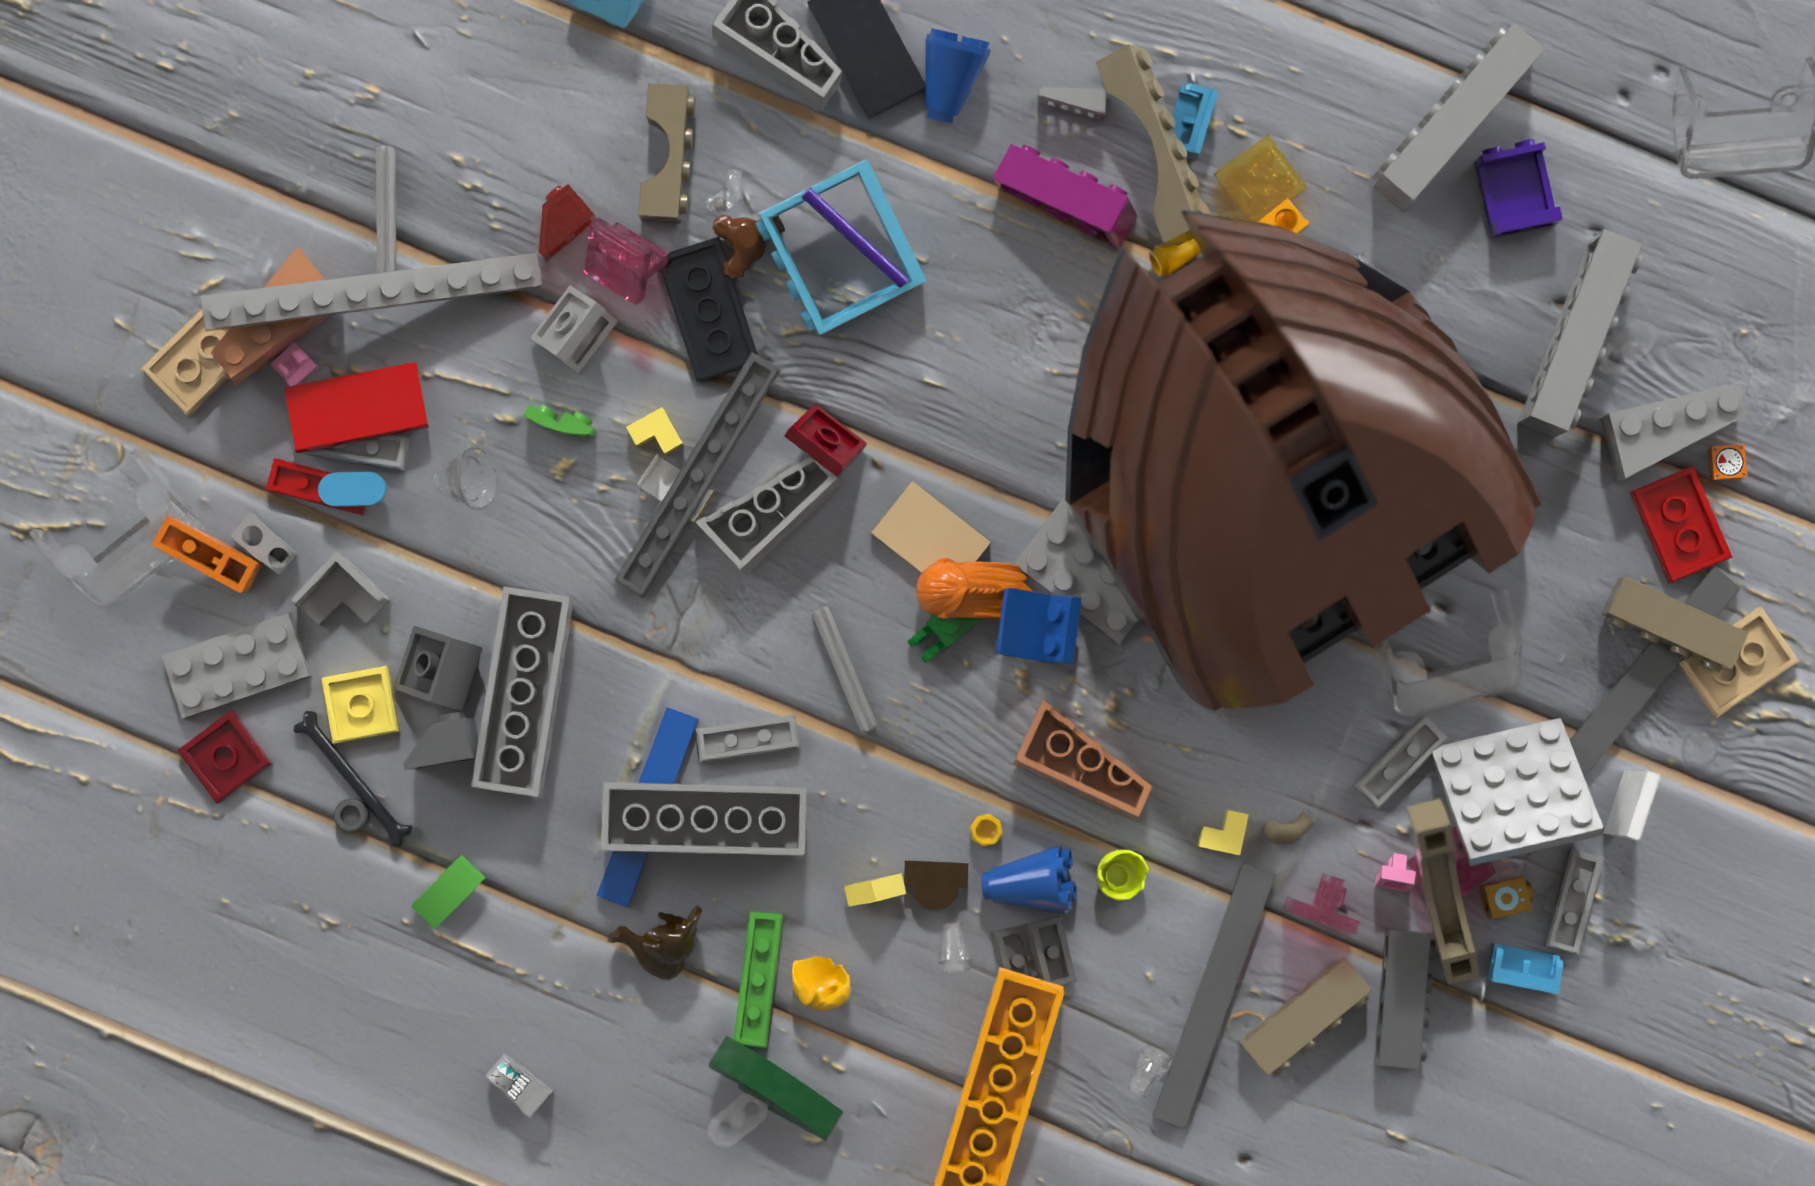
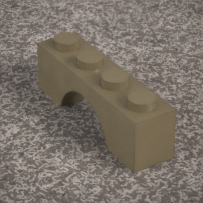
M648 83L646 118L648 123L659 128L667 136L670 152L664 168L657 175L642 181L640 184L638 216L641 221L681 223V214L687 215L688 195L683 194L684 182L690 181L691 163L686 162L685 158L686 149H692L693 129H688V117L695 114V96H690L688 86Z

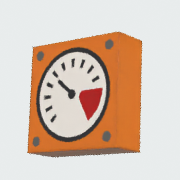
M1745 444L1709 447L1711 481L1748 477Z

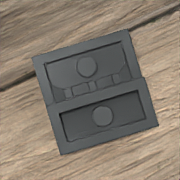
M1061 916L991 932L999 967L1057 985H1065L1077 981Z

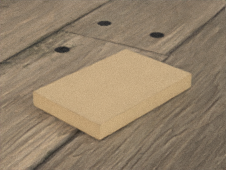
M201 309L141 370L186 416L190 417L229 379L210 353L229 329L206 332Z
M913 481L871 532L873 536L921 573L928 566L942 558L952 559L955 563L976 562L991 543Z
M1761 606L1732 624L1748 632V636L1732 670H1720V673L1712 672L1700 666L1702 660L1691 655L1689 659L1683 658L1678 663L1679 668L1714 718L1720 717L1800 662Z

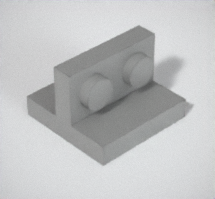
M569 286L530 338L579 374L618 320L606 312V309L574 287Z

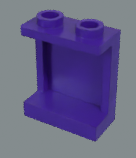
M1534 139L1525 140L1514 144V149L1504 151L1502 146L1483 150V155L1479 156L1474 162L1491 239L1555 226L1563 220L1560 207H1555L1543 156V151L1546 150L1545 142L1535 144Z

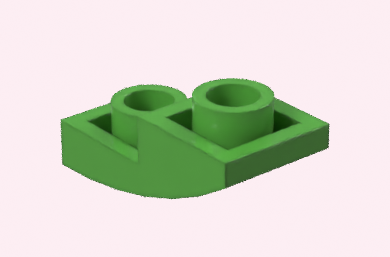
M530 404L523 414L525 418L533 423L559 434L579 438H594L597 433L590 427L593 421L578 411L573 416L565 411L558 422L555 420L558 414L543 404L538 409Z
M460 855L412 903L411 907L435 929L485 879V876L464 856Z

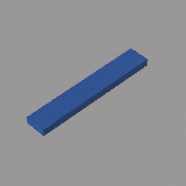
M668 707L666 708L639 783L675 784L699 720L698 718ZM613 851L596 896L629 907L649 852Z

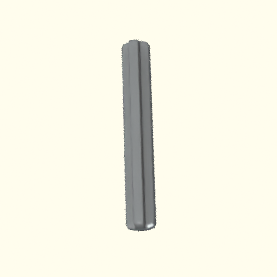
M381 146L376 149L377 273L396 271V151L390 146Z
M827 606L819 608L812 615L855 720L862 733L870 731L877 727V723L830 609Z

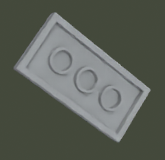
M286 613L161 655L182 719L311 677L291 613Z

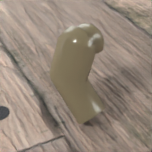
M1302 812L1291 824H1279L1276 819L1268 820L1263 827V831L1268 836V840L1273 843L1292 844L1303 836L1315 823L1305 812Z

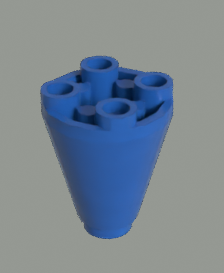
M931 28L930 34H927L925 40L926 108L929 109L927 117L953 123L954 116H958L989 58L991 50L988 47L990 42L965 36L962 37L960 42L957 41L958 34Z
M1062 846L1052 847L990 869V872L983 873L981 885L984 899H992L995 903L1051 913H1067L1068 910H1071V902L1077 900L1075 881H1070L1069 869L1073 867L1071 849H1063Z

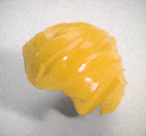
M822 956L796 960L792 963L793 989L802 1004L814 1010L824 1012L837 1009L847 1002L851 993L850 975L843 968V965L835 966L831 958Z

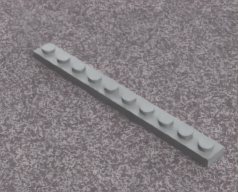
M537 253L204 295L200 296L205 331L207 332L541 288L542 282Z

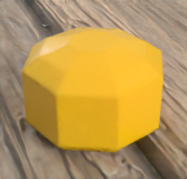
M991 814L977 816L970 826L972 839L983 847L997 844L1003 834L1001 821Z

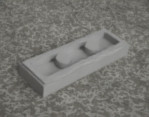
M389 435L304 453L404 471L410 438Z
M795 714L696 729L700 762L800 748Z
M1422 715L1353 786L1376 809H1379L1432 756V751L1440 747L1448 737L1426 715Z
M1569 849L1544 946L1579 955L1604 861L1603 857Z

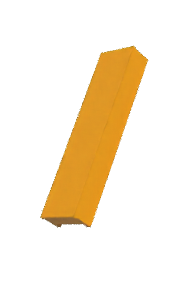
M999 967L933 1186H1006L1063 999L1064 986Z

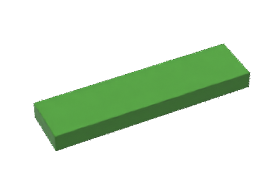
M750 910L734 1031V1040L744 1046L767 1048L784 914Z

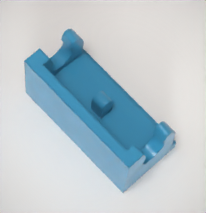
M1190 83L1181 86L1172 115L1176 123L1174 130L1177 138L1183 143L1187 151L1186 158L1197 161L1218 91Z
M1492 943L1486 979L1493 982L1559 994L1563 960H1560L1558 955Z

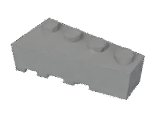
M729 0L712 24V38L821 110H823L841 84L842 70L813 40L806 36L800 29V25L778 6L776 0Z
M1740 382L1609 413L1601 417L1616 482L1632 476L1747 416Z
M809 457L782 472L768 483L761 484L750 490V493L738 500L731 501L720 507L721 509L717 512L699 519L696 523L747 576L832 496L843 483L839 477H836L812 457Z

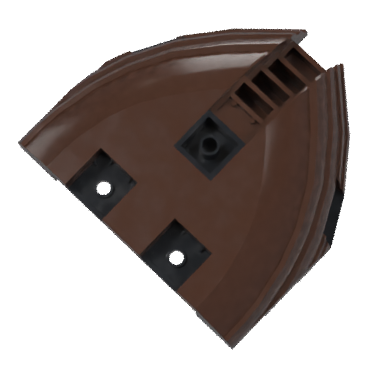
M1183 210L1181 213L1203 257L1157 285L1123 248L1119 250L1082 350L1068 424L1065 501L1091 548L1110 570L1134 616L1150 633L1176 682L1194 702L1214 711L1221 707L1235 709L1276 705L1288 702L1313 686L1314 682L1304 664L1356 631L1374 647L1430 612L1431 609L1421 589L1471 558L1486 572L1491 573L1518 556L1529 536L1535 519L1536 508L1541 505V500L1528 470L1509 438L1494 403L1469 365L1458 353L1453 340L1431 321L1428 312L1409 290L1351 254L1283 227ZM1432 541L1431 550L1424 555H1420V549ZM1316 614L1318 615L1317 621L1313 626L1304 627L1306 620Z

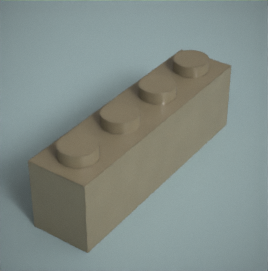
M1626 576L1617 578L1601 615L1610 618L1608 621L1610 625L1627 631L1628 627L1641 632L1639 638L1654 645H1658L1659 641L1671 646V653L1685 659H1689L1690 655L1702 660L1700 666L1715 673H1720V670L1733 669L1748 636V632Z
M1341 956L1238 1042L1267 1076L1272 1072L1276 1076L1291 1064L1288 1059L1299 1051L1303 1054L1317 1043L1315 1037L1324 1029L1327 1033L1335 1029L1343 1021L1340 1017L1350 1008L1355 1011L1369 1000L1366 995L1372 989L1350 962Z

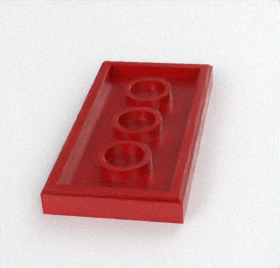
M416 362L284 387L296 453L429 428Z

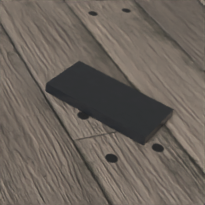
M881 0L807 1L812 15L868 120L926 90V84Z
M720 237L656 257L697 383L741 370L752 352L758 355L734 280L724 274L725 268L723 264L727 262V258Z

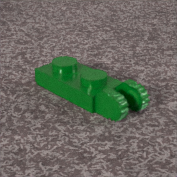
M934 615L926 622L927 625L907 642L911 647L917 646L931 631L935 633L940 641L923 653L921 659L926 663L943 648L950 647L983 618H938L937 615Z

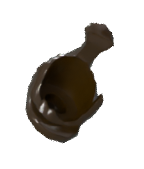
M696 905L691 910L687 919L670 913L659 912L658 917L665 920L667 924L652 928L644 936L637 935L626 926H619L608 935L607 942L626 944L630 947L637 961L646 972L663 980H671L681 973L684 968V960L695 948L696 926L700 919L702 908Z

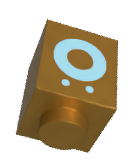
M1513 876L1478 885L1486 918L1497 919L1532 910L1530 902L1534 901L1533 889L1530 882H1525L1522 876Z

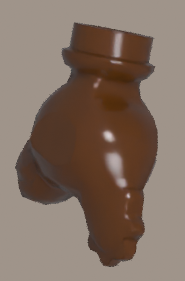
M721 215L713 221L712 229L714 233L728 241L734 251L731 259L723 264L725 268L724 274L730 276L731 279H736L737 276L743 278L744 272L750 269V265L759 260L765 253L766 241H764L756 226V223L761 220L756 221L748 217L732 219L728 215ZM779 216L772 218L779 233L785 232V227Z

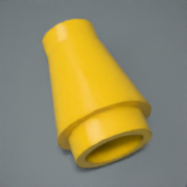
M1193 238L1179 246L1170 244L1155 245L1154 250L1150 251L1148 255L1155 273L1158 276L1164 274L1169 276L1193 257L1200 255L1201 251Z

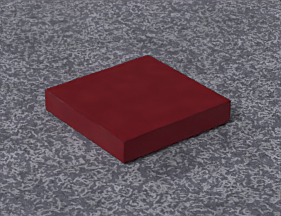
M814 404L784 435V437L836 477L867 446L865 441L817 404Z
M230 710L177 750L216 804L221 803L273 764L234 710Z

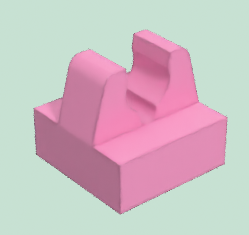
M293 342L270 364L290 386L302 384L319 368L296 342Z
M1393 853L1392 858H1389L1388 866L1383 865L1377 872L1375 887L1408 893L1415 883L1416 871L1406 870L1407 855Z

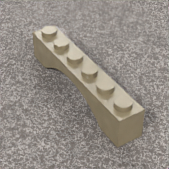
M1127 44L1096 61V65L1106 91L1119 98L1135 112L1152 140L1158 169L1157 196L1152 214L1163 243L1179 246L1194 238L1181 211L1187 210L1210 214L1207 205L1200 199L1197 191L1199 187L1198 180L1195 174L1189 170L1185 159L1187 151L1175 133V119L1164 104L1162 98L1164 97L1163 88L1159 81L1155 79L1151 69L1153 66L1152 59L1144 48Z
M1441 798L1408 806L1407 811L1437 957L1446 983L1448 985L1480 977L1476 952L1458 881L1451 825Z

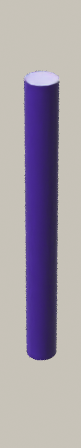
M811 187L804 192L801 198L894 284L901 288L909 278Z

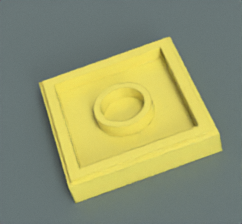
M389 666L321 678L333 744L400 732Z

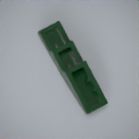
M727 1035L709 1062V1068L738 1083L740 1090L766 1103L770 1111L824 1141H827L843 1114L841 1109L815 1090Z

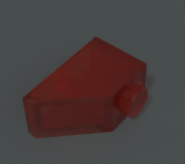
M569 184L563 188L561 186L554 188L545 197L547 202L542 205L539 253L546 262L597 220L594 213Z

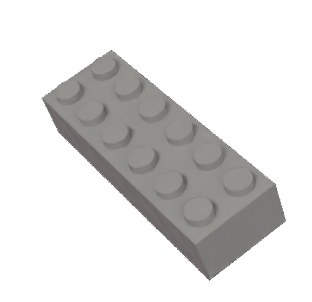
M1515 23L1508 31L1501 28L1482 50L1486 56L1479 53L1460 75L1465 80L1462 81L1460 78H1457L1440 98L1439 101L1443 103V106L1441 107L1436 102L1419 122L1418 126L1422 130L1419 132L1414 128L1396 149L1400 155L1397 157L1392 153L1374 174L1379 179L1373 187L1400 211L1404 212L1545 49Z
M1603 229L1589 240L1517 422L1518 424L1553 438L1569 431V428L1574 429L1581 416V410L1577 409L1582 397L1586 398L1594 382V379L1590 378L1594 366L1598 367L1601 364L1606 352V348L1602 347L1606 335L1611 336L1618 322V317L1614 316L1618 304L1623 305L1629 294L1630 286L1626 284L1630 273L1635 274L1641 264L1643 255L1638 254L1642 246L1641 243Z
M503 586L471 787L543 797L574 598Z
M603 782L601 850L805 855L807 787Z

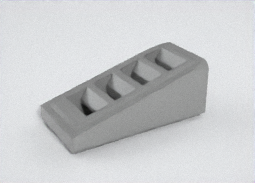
M1041 87L1038 92V102L1097 120H1104L1106 114V89Z

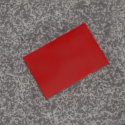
M1694 466L1629 492L1668 584L1733 558Z

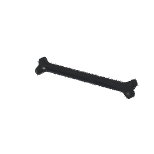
M306 711L303 714V721L294 725L293 732L304 733L313 740L385 827L389 834V845L400 847L403 843V837L412 833L413 826L400 824L394 819L319 728L317 713Z

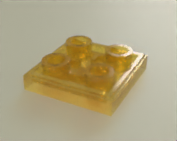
M1269 134L1214 173L1216 179L1248 221L1258 222L1288 198L1291 201L1307 189L1304 182Z

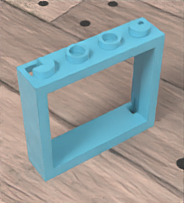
M865 159L811 186V188L820 195L858 176L901 266L909 278L901 288L892 283L822 319L772 219L806 202L801 196L807 189L757 213L761 221L757 222L756 226L764 241L771 240L776 250L771 253V256L779 271L786 270L791 280L786 283V286L793 300L800 299L806 310L800 314L808 330L810 331L815 328L819 335L927 281L869 161Z

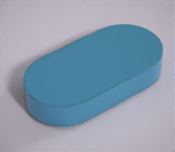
M373 472L330 473L320 481L318 493L324 503L333 507L375 506L384 500L387 494V485L381 476Z

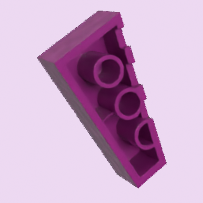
M1010 144L992 178L999 189L1036 208H1039L1042 203L1046 205L1045 211L1063 222L1071 218L1074 220L1073 223L1083 230L1082 232L1093 238L1100 233L1108 237L1110 241L1109 246L1118 251L1121 249L1138 217L1125 190L1113 184H1110L1107 188L1097 183L1098 179L1085 171H1081L1080 174L1068 170L1069 166L1059 159L1051 158L1048 161L1039 157L1040 152L1028 145L1023 144L1020 148Z

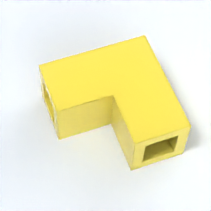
M663 407L626 427L637 447L654 438L657 439L665 455L684 446Z
M1226 810L1222 830L1201 826L1197 846L1240 855L1249 814Z
M902 873L844 886L848 907L873 903L906 894Z

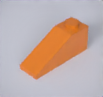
M169 515L165 518L151 544L240 594L249 592L264 565L263 562L236 547Z

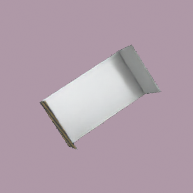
M656 454L637 485L662 501L680 470ZM709 489L691 521L696 523L716 494L714 490Z

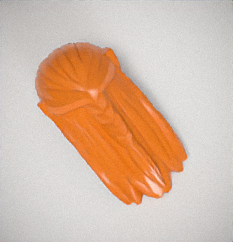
M942 558L922 571L916 584V596L921 609L932 615H937L938 618L1000 619L1005 588H1015L1032 592V589L1023 582L1027 579V575L1023 573L1018 565L1001 562L955 563L952 559Z

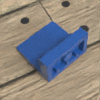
M1005 588L996 653L1045 663L1073 665L1082 598L1052 596L1015 588Z

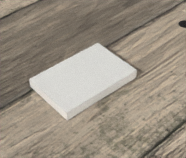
M1624 770L1603 834L1633 840L1641 838L1660 779L1659 774L1650 771Z

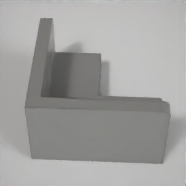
M337 552L290 599L294 606L300 607L318 625H322L342 603H345L363 622L369 624L391 601L343 554Z

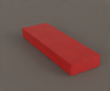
M274 458L265 490L364 516L366 506L333 507L324 503L319 496L318 487L323 477L330 474V472Z

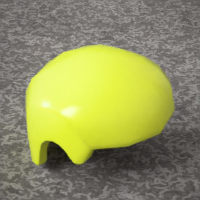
M1114 850L1101 859L1097 867L1096 882L1105 896L1116 901L1130 900L1145 888L1149 867L1141 855L1131 850Z

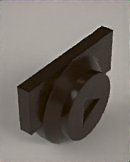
M905 860L904 885H912L916 900L925 908L931 910L944 909L954 902L958 895L959 887L968 888L969 863Z

